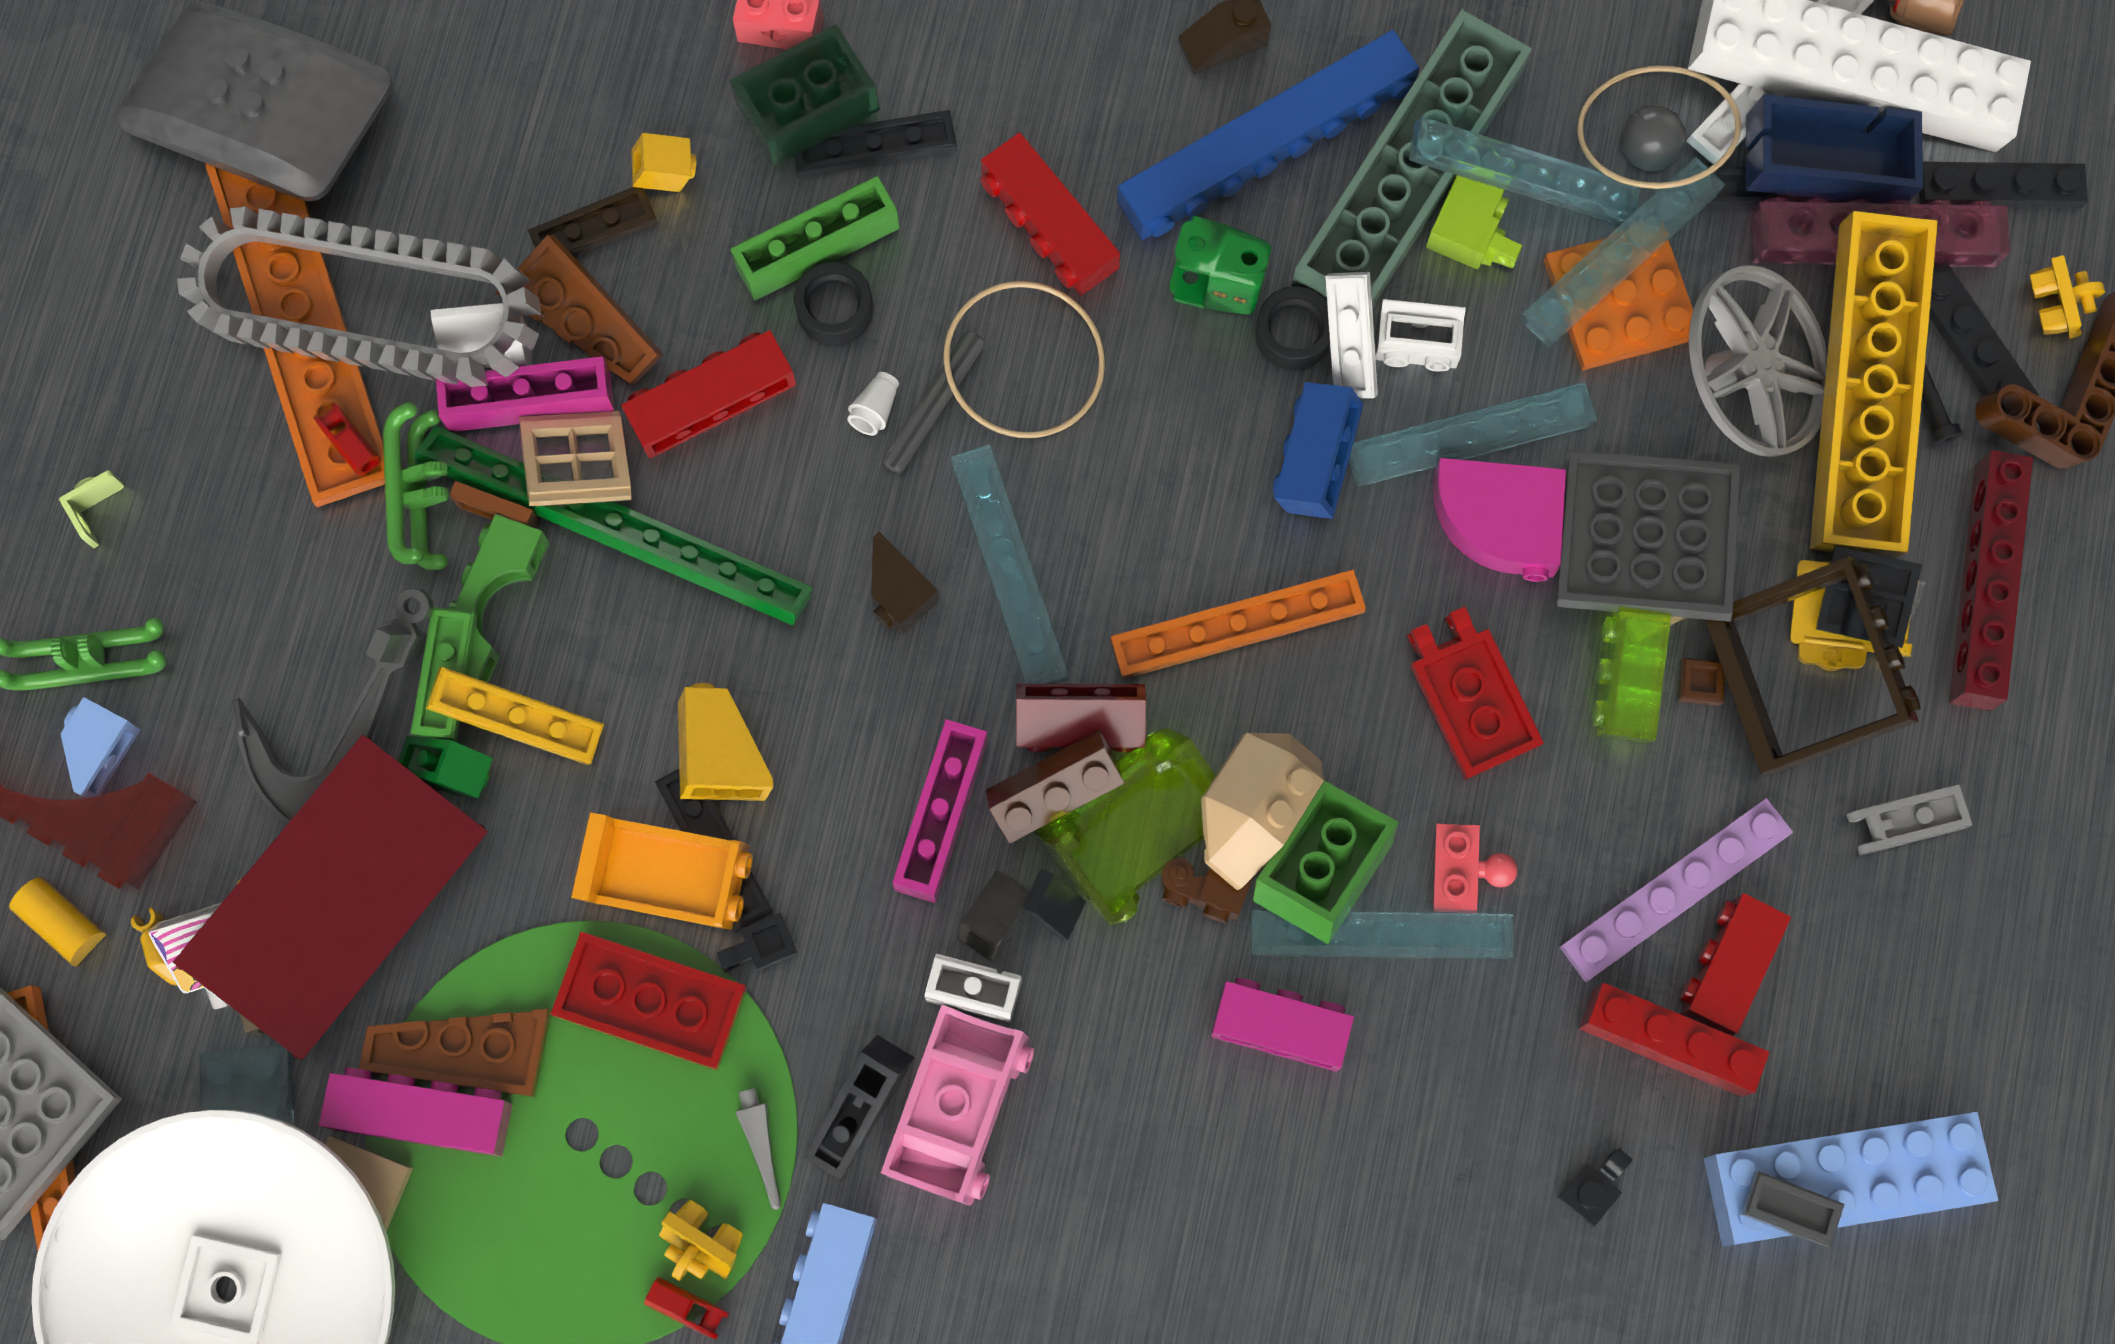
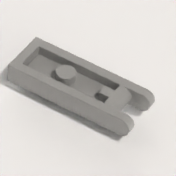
M1960 784L1846 814L1849 823L1866 819L1873 842L1859 845L1857 847L1859 855L1881 851L1973 826Z

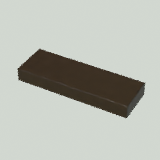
M631 187L528 229L535 248L547 235H555L576 258L657 225L658 222L644 189Z

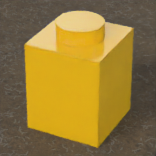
M642 133L631 149L633 187L680 192L688 180L692 179L695 175L696 156L691 154L690 138Z

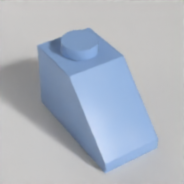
M83 697L79 705L71 708L66 715L64 729L60 735L73 791L96 803L141 729Z

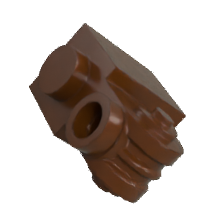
M1175 858L1166 863L1161 876V883L1164 888L1161 898L1163 901L1180 908H1186L1188 902L1195 904L1197 907L1204 909L1203 916L1216 922L1226 924L1228 918L1237 921L1252 878L1241 889L1236 890L1211 868L1205 875L1195 877L1193 876V867L1186 859Z

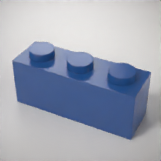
M1305 382L1302 395L1296 399L1294 404V425L1291 434L1287 435L1284 441L1283 454L1285 458L1281 473L1276 474L1273 482L1274 498L1286 513L1329 519L1334 518L1364 405L1352 387Z

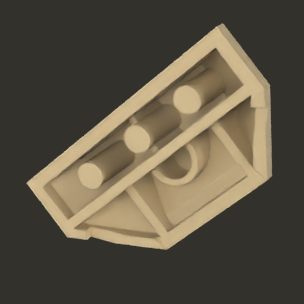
M1243 734L1201 798L1203 833L1206 849L1204 850L1205 864L1236 890L1241 889L1284 846L1324 781L1322 761L1291 734Z

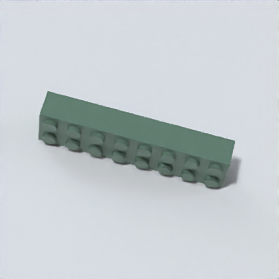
M1461 9L1297 264L1291 286H1302L1315 290L1327 300L1326 275L1329 273L1370 272L1373 310L1455 181L1462 163L1467 162L1524 72L1532 48Z

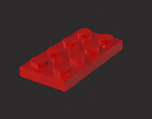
M580 931L550 1015L718 1071L747 987L746 985Z

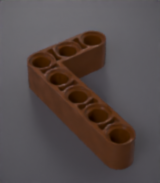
M2115 292L2109 294L2103 301L2060 408L2022 386L2011 384L1990 392L1978 400L1975 413L1979 423L1991 432L2060 469H2068L2097 457L2115 417ZM2001 403L2004 405L2006 413L2002 409ZM2036 422L2038 423V425H2039V427H2040V431H2039L2038 428H2037Z

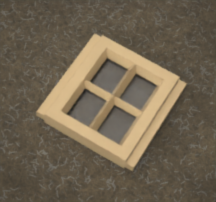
M620 411L519 417L529 506L631 500V483Z

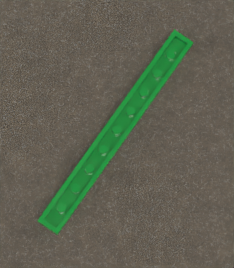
M435 426L415 451L416 464L434 461L444 462L448 470V474L445 476L532 509L535 515L790 625H795L811 599L813 587L613 501L529 506L524 463L441 427ZM540 470L542 483L564 481Z

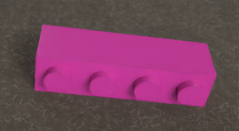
M603 356L520 366L507 378L495 370H487L485 374L488 386L470 387L458 380V385L436 379L439 417L450 432L519 424V417L615 411L611 372Z
M945 720L892 882L896 892L937 903L988 745L987 731L951 720Z
M345 1067L344 1075L329 1074L319 1127L500 1157L503 1155L513 1104L500 1100L502 1094L500 1091L475 1088L473 1096L457 1093L459 1085L432 1081L430 1089L414 1086L415 1078L389 1074L387 1082L372 1080L371 1071Z

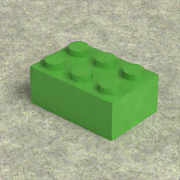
M1324 780L1284 846L1268 861L1256 879L1253 901L1329 945L1392 847L1399 822Z

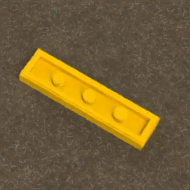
M445 667L438 669L425 707L427 710L585 765L592 763L604 727L603 723Z

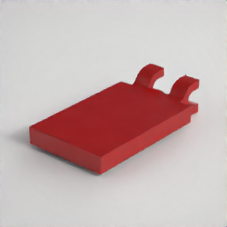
M1464 606L1449 613V616L1444 618L1455 638L1437 646L1427 623L1411 630V633L1407 634V638L1415 653L1420 657L1410 667L1464 780H1467L1543 745L1544 742L1489 628L1477 633Z

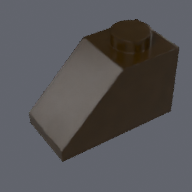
M1226 0L1214 6L1184 31L1178 40L1195 74L1268 46L1271 23L1260 0Z
M878 532L873 537L871 596L876 608L872 613L885 628L890 630L894 626L903 635L939 602L938 590Z

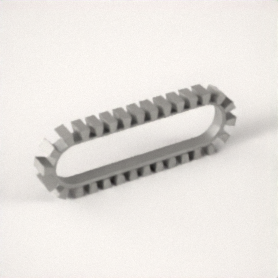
M245 206L230 208L234 229H231L212 216L207 219L199 228L213 241L204 253L186 243L180 257L182 261L198 269L197 278H177L179 295L196 304L187 311L188 314L198 324L235 343L247 345L248 342L256 347L267 349L272 347L277 351L293 353L294 351L300 355L314 358L317 355L324 360L340 362L341 360L347 364L361 367L364 364L372 369L382 371L389 369L394 373L410 376V373L424 379L434 380L435 377L441 382L458 385V380L470 387L488 386L483 365L489 363L491 369L507 378L520 367L505 353L511 347L514 340L533 351L539 336L530 327L520 323L521 315L541 314L539 297L525 287H522L530 280L505 258L502 260L485 248L471 246L470 250L462 244L447 242L446 246L439 240L423 238V241H421L416 236L399 234L398 237L392 232L377 229L375 233L369 228L352 225L351 229L343 223L329 221L327 224L320 219L305 217L304 220L298 215L282 213L281 216L274 211L259 209L257 214ZM259 241L492 283L500 292L504 312L500 328L490 342L478 350L457 353L228 310L222 304L218 295L217 276L222 262L230 252L245 243Z

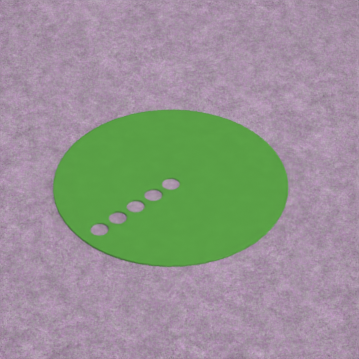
M590 920L561 922L532 928L508 936L481 949L458 964L439 980L417 1003L404 1022H427L447 1020L448 1018L478 1017L507 1012H529L537 1009H550L552 1011L580 931L734 982L737 981L727 972L724 973L723 968L695 948L671 936L644 927L619 922ZM745 992L718 1071L550 1015L535 1097L509 1093L501 1094L500 1100L513 1104L502 1157L366 1135V1150L413 1168L386 1233L390 1247L404 1270L421 1291L445 1313L465 1327L502 1344H646L685 1326L644 1305L645 1298L658 1276L715 1305L735 1287L752 1267L768 1243L780 1219L790 1191L796 1163L798 1125L793 1083L783 1050L764 1014L750 995ZM378 1074L376 1080L387 1082L388 1075ZM415 1079L414 1086L430 1089L432 1082ZM458 1086L457 1093L474 1096L475 1088ZM756 1088L759 1104L767 1103L772 1158L781 1206L777 1210L773 1209L770 1205L759 1167L735 1111L742 1110L738 1092ZM580 1118L590 1119L598 1128L599 1135L596 1144L586 1151L574 1150L569 1146L566 1139L567 1128L573 1121ZM613 1145L626 1147L633 1159L630 1171L620 1178L608 1177L600 1166L601 1155L608 1147ZM647 1172L660 1174L667 1184L665 1197L655 1205L641 1203L636 1198L634 1192L637 1179ZM682 1199H690L708 1212L706 1221L699 1229L704 1234L714 1227L721 1226L723 1223L729 1224L742 1232L743 1237L736 1253L737 1257L734 1268L726 1280L708 1269L702 1280L689 1271L680 1281L672 1277L677 1264L664 1256L671 1244L660 1238L659 1234L663 1228V1225H661L662 1221L675 1202ZM696 1304L689 1319L695 1320L705 1313L707 1309Z

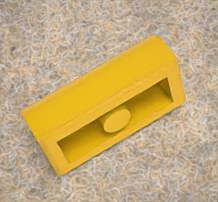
M42 877L34 878L22 886L9 904V909L75 967L107 935Z

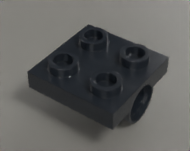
M1835 546L1831 563L1851 557L1858 560L1860 565H1867L1875 584L1874 588L1869 589L1875 605H1882L1890 623V628L1885 629L1890 646L1896 644L1898 648H1903L1922 564ZM1846 579L1825 587L1815 630L1870 641L1848 580Z

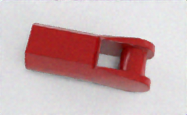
M333 402L330 404L333 407L320 418L315 415L313 419L356 475L364 476L379 465L380 457L344 411ZM344 421L347 427L333 436L330 431Z
M659 1276L653 1282L644 1301V1305L715 1340L719 1336L715 1332L722 1317L727 1318L729 1315L722 1308ZM696 1304L707 1309L700 1324L689 1319Z

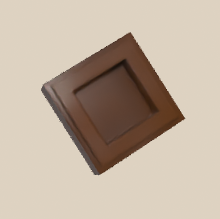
M1683 657L1680 660L1678 702L1721 706L1724 702L1725 674L1720 661Z

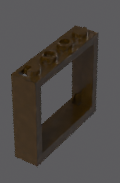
M1851 557L1843 558L1734 601L1731 622L1705 619L1760 774L1774 775L1919 722L1915 712L1921 709L1919 699L1914 688L1911 685H1905L1900 670L1905 669L1902 654L1896 644L1890 646L1885 629L1890 628L1887 614L1881 604L1875 605L1869 590L1875 587L1873 577L1867 565H1860L1856 559ZM1847 579L1897 713L1783 755L1735 622Z

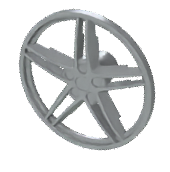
M1746 265L1720 273L1705 286L1699 295L1690 323V362L1695 384L1702 402L1720 430L1732 442L1744 450L1756 455L1770 457L1797 451L1815 436L1821 426L1828 351L1818 321L1798 290L1774 271L1759 266ZM1747 280L1770 288L1766 302L1760 305L1753 324L1736 301L1723 288L1724 286L1734 281ZM1709 307L1716 318L1714 324L1730 349L1711 354L1706 360L1704 369L1701 335L1704 318ZM1790 308L1796 315L1806 335L1814 369L1779 353L1778 349L1785 332ZM1785 370H1788L1796 375L1802 374L1810 379H1813L1814 382L1797 376L1785 374ZM1741 388H1746L1748 390L1754 423L1760 427L1763 442L1754 440L1739 431L1724 415L1716 399L1727 396ZM1779 388L1794 393L1800 391L1813 395L1806 420L1800 429L1787 440Z

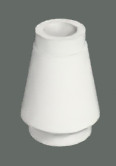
M878 372L875 378L872 379L849 406L850 414L847 418L849 424L859 432L871 436L884 429L897 392L896 390L899 386L898 380L886 372Z

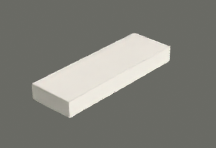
M1370 272L1329 273L1326 275L1333 385L1352 387L1359 398H1375L1378 395Z

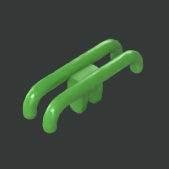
M404 402L391 411L383 429L388 547L394 559L404 565L418 564L428 571L442 570L447 566L448 559L442 553L431 554L429 551L427 507L448 501L449 491L448 488L439 486L426 488V483L447 475V465L440 461L425 462V464L415 463V451L424 441L426 432L430 427L437 425L441 419L437 410L430 409L418 415L412 422L407 436L408 468L401 470L400 430L404 422L414 417L418 410L413 402ZM403 508L410 509L411 548H407L405 545Z
M152 617L146 621L144 626L30 641H12L0 637V655L4 657L28 658L52 655L53 661L63 668L27 674H15L0 670V687L7 690L25 691L157 673L167 665L165 655L159 650L151 651L147 658L105 664L104 648L156 640L164 634V624L160 619Z

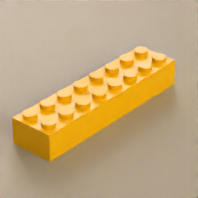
M1853 211L1839 225L1809 550L1833 552L1834 547L1838 546L1890 558H1897L1908 553L1938 221Z

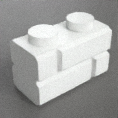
M936 954L924 997L926 1002L944 1005L952 1009L1011 1024L1022 978L1020 975L1003 971L1000 974L997 973V969Z

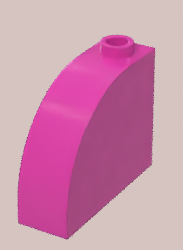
M1440 458L1434 470L1433 499L1441 527L1454 546L1479 565L1499 572L1523 575V579L1528 581H1546L1548 577H1554L1561 566L1566 469Z

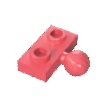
M1436 824L1434 912L1477 913L1478 878H1485L1489 884L1499 888L1509 886L1516 879L1518 874L1517 864L1507 854L1496 853L1488 857L1486 861H1479L1480 825Z

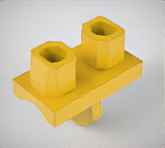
M2064 255L2051 258V267L2031 273L2030 283L2035 299L2053 294L2058 295L2060 305L2038 310L2043 335L2067 332L2068 338L2071 339L2081 336L2080 327L2082 324L2076 303H2082L2084 314L2097 311L2094 299L2102 296L2105 293V288L2102 282H2090L2087 271L2075 274L2077 286L2072 288Z
M688 1200L676 1214L669 1211L661 1224L663 1228L659 1237L671 1244L664 1256L677 1264L672 1277L680 1281L689 1271L702 1280L708 1269L726 1280L734 1268L737 1257L736 1253L743 1234L731 1225L723 1223L713 1238L707 1236L699 1229L706 1221L708 1212L692 1200Z

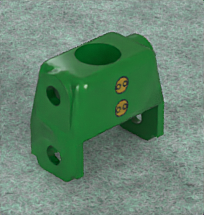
M1192 216L1187 222L1183 223L1174 255L1177 260L1169 284L1170 292L1175 295L1173 301L1203 309L1243 315L1252 314L1256 309L1271 254V245L1261 238L1224 223ZM1186 272H1194L1198 280L1194 284H1187L1182 277Z

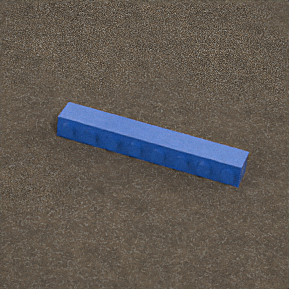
M1391 30L1117 186V204L1142 241L1151 235L1154 237L1162 236L1173 228L1174 222L1186 215L1189 217L1199 215L1209 206V202L1221 195L1224 198L1234 195L1243 187L1244 182L1255 176L1263 178L1277 168L1279 162L1290 156L1295 159L1304 155L1311 149L1314 142L1323 137L1331 139L1337 136L1346 128L1349 122L1360 117L1361 120L1369 118L1380 109L1381 104L1392 98L1394 100L1404 98L1416 81L1420 67L1395 31Z

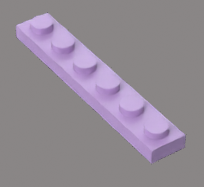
M1766 798L1559 948L1586 983L1794 832Z

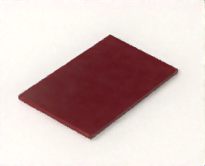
M362 734L176 957L173 963L178 970L186 972L291 1052L294 1058L303 1061L486 836L488 831L485 830L482 824L476 823L373 743L370 737Z

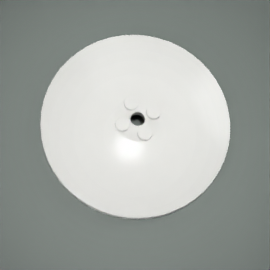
M205 1110L163 1118L136 1129L103 1150L80 1172L55 1207L37 1253L32 1284V1316L37 1344H387L395 1303L394 1264L389 1239L381 1216L371 1196L356 1174L331 1149L305 1131L275 1118L238 1110ZM222 1276L230 1277L237 1286V1293L232 1301H225L217 1294L216 1285Z

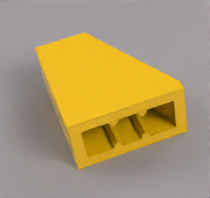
M696 683L690 687H685L678 701L680 799L765 801L773 789V778L729 690L726 688H715L710 683Z

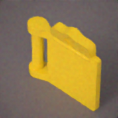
M1801 560L1797 565L1796 577L1830 563ZM1825 588L1794 599L1789 639L1791 643L1798 644V660L1803 664L1817 665L1828 672L1837 671L1842 668H1862L1866 662L1867 652L1874 653L1870 641L1815 630ZM1909 623L1903 648H1899L1902 657H1910L1912 652V644L1908 643Z

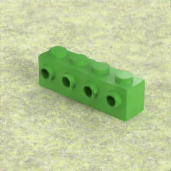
M876 176L866 182L855 185L850 190L830 200L817 204L791 219L784 220L777 226L755 237L748 238L731 248L735 267L753 300L756 301L800 279L806 271L815 265L836 261L900 229L897 209L881 180Z

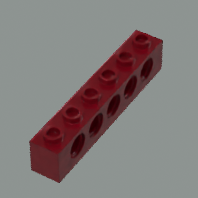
M1991 450L1975 465L1949 704L1992 711L2008 700L2033 457Z

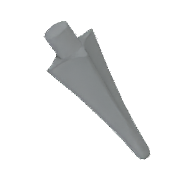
M756 1088L738 1092L742 1110L735 1111L759 1167L770 1205L773 1209L777 1210L780 1208L781 1202L772 1158L767 1103L759 1104Z

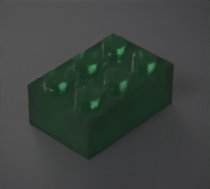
M837 24L729 80L736 105L774 166L880 111L876 86Z

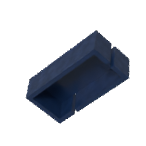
M1763 94L1746 115V149L1751 150L1746 156L1747 191L1904 207L1923 188L1922 112L1886 108L1879 115V107ZM1878 116V118L1868 127V125Z

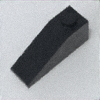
M876 1035L860 1052L803 1158L841 1181L898 1089L915 1057L881 1036Z

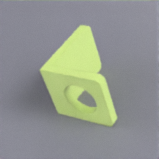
M110 470L96 477H87L79 481L74 486V490L58 498L79 536L92 548L98 547L99 543L81 512L124 488L122 481Z

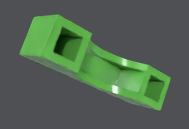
M495 514L491 525L486 524L482 529L478 540L480 550L474 563L469 562L462 575V591L458 600H453L447 608L475 612L477 614L468 676L487 683L491 679L500 656L484 636L482 621L485 608L492 596L504 586L518 581L534 580L549 545V541L543 531Z

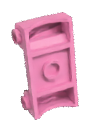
M941 1005L881 1174L968 1206L972 1205L975 1198L981 1200L986 1193L990 1180V1175L984 1173L985 1163L982 1162V1158L1010 1079H1016L1020 1072L1027 1073L1031 1066L1034 1048L1029 1047L1030 1038L1022 1031L989 1023Z

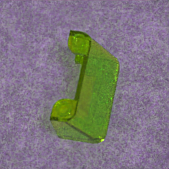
M1163 728L1146 737L1145 748H1136L1117 760L1124 784L1034 831L1043 846L1103 920L1110 926L1127 921L1137 912L1138 907L1136 905L1140 900L1137 890L1160 873L1167 862L1180 857L1201 839L1205 841L1201 798L1216 775L1191 739L1169 728Z

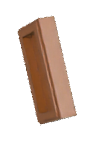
M457 481L454 482L449 493L459 509L492 521L495 514L536 529L539 526L540 521L532 509Z

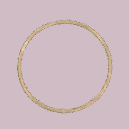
M1676 66L1641 67L1626 71L1609 79L1588 97L1580 111L1577 124L1579 144L1586 158L1594 167L1618 182L1650 189L1679 187L1710 175L1731 156L1741 133V117L1738 107L1726 89L1702 73ZM1648 72H1674L1698 78L1719 91L1732 109L1735 130L1732 142L1725 154L1708 169L1677 181L1643 182L1620 176L1604 167L1595 159L1584 139L1583 125L1585 115L1592 102L1601 92L1622 79Z
M1013 281L1001 283L979 292L958 311L945 339L944 368L947 381L956 400L977 422L1003 435L1017 438H1038L1055 434L1070 427L1089 410L1101 389L1105 370V356L1101 337L1094 322L1075 300L1051 286L1029 281ZM1007 288H1034L1049 292L1063 299L1086 321L1097 345L1099 369L1091 396L1081 410L1072 418L1047 430L1019 432L990 423L978 415L966 403L958 391L952 376L950 347L954 331L960 319L981 298Z

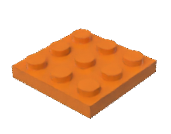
M1663 223L1550 252L1545 255L1543 261L1581 371L1689 342L1693 307Z

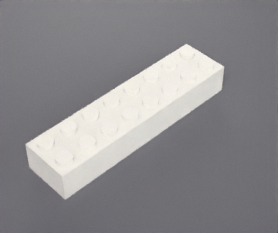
M1702 0L1688 70L1788 97L1879 107V115L1886 108L1922 112V133L1996 153L2017 135L2031 61L1809 0Z

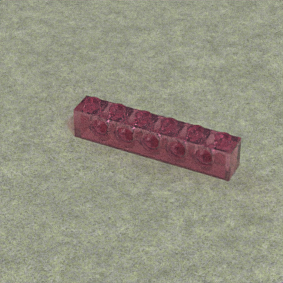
M1770 198L1760 202L1750 217L1752 263L1836 265L1839 235L1831 229L1830 225L1839 227L1840 223L1853 211L1938 221L1934 267L1947 261L1950 267L1997 268L2010 253L2007 206H1992V203L1987 201L1973 202L1969 205H1951L1949 201L1940 200L1926 205L1910 204L1907 200H1894L1886 204H1870L1865 199H1854L1846 203H1829L1828 200L1822 198L1810 199L1805 202H1788L1785 198ZM1789 225L1799 226L1804 231V235L1793 232ZM1954 227L1962 229L1966 233L1967 238L1958 235Z

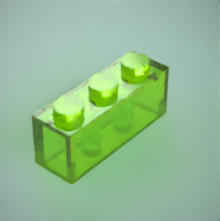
M1620 606L1617 612H1612V617H1606L1602 639L1603 642H1609L1607 659L1601 658L1597 674V683L1603 684L1602 700L1595 701L1592 714V725L1598 726L1597 737L1643 744L1656 741L1671 621L1670 613Z

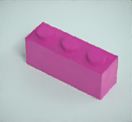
M1235 978L1234 983L1226 981L1210 1037L1335 1072L1341 1069L1354 1016L1344 1014L1346 1009L1344 1006L1327 1001H1320L1319 1007L1302 1002L1303 995L1283 989H1278L1277 995L1260 991V983L1244 978Z

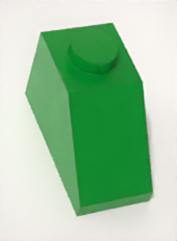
M407 736L398 762L433 789L456 796L479 799L481 791L488 783L489 768L493 758L452 740Z

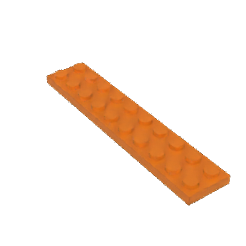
M205 163L223 222L231 229H234L230 208L246 206L257 214L259 209L274 211L281 216L282 213L298 215L304 220L305 217L311 218L306 201ZM259 241L245 243L233 250L254 315L349 332L323 253ZM272 347L270 349L264 348L313 504L316 507H320L385 485L383 436L360 366L347 364L341 360L340 362L324 360L317 355L314 358L300 355L294 351L293 353L277 351ZM333 402L344 411L380 457L379 465L364 476L356 475L313 419L315 415L320 418L333 407L330 404ZM343 421L330 432L335 436L346 428L347 425Z

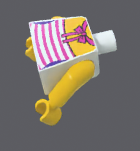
M221 903L165 920L161 913L149 907L148 911L151 918L146 925H144L141 917L136 914L132 916V927L143 933L140 936V941L148 968L170 985L178 986L183 993L205 988L186 972L178 970L173 961ZM205 988L213 1009L229 1006Z

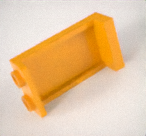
M590 812L571 898L732 930L733 922H738L742 914L744 899L739 894L743 878L747 879L750 875L753 855L748 853L750 845L742 841L709 837L615 819L607 815Z

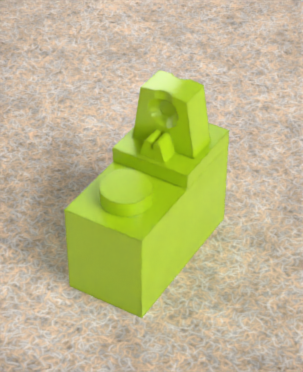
M1462 163L1430 233L1426 248L1477 270L1481 264L1491 266L1492 262L1513 268L1522 250V245L1505 237L1506 232L1497 227L1510 200L1503 196L1508 181Z

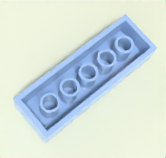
M1978 1112L1715 1154L1704 1158L1722 1246L1792 1235L1741 1215L1753 1174L1756 1171L1844 1203L1845 1205L1837 1228L1998 1201Z

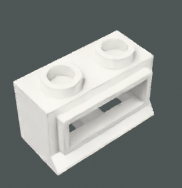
M1383 299L1378 313L1375 344L1376 360L1384 361L1386 365L1391 367H1405L1409 364L1425 365L1431 371H1447L1450 368H1456L1461 358L1466 307ZM1391 321L1411 323L1415 328H1426L1428 325L1451 327V343L1390 337Z

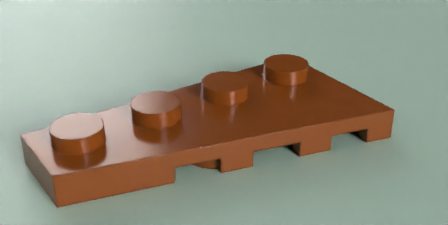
M547 235L518 267L530 280L522 287H525L539 297L541 314L528 316L536 321H541L556 331L558 336L586 351L591 358L603 356L609 370L630 384L637 383L664 355L555 235ZM497 290L495 294L501 297L500 292Z
M537 1009L529 1012H507L488 1016L448 1018L447 1020L367 1026L358 1069L382 1075H401L422 1081H439L462 1087L483 1088L502 1093L535 1097L551 1010Z

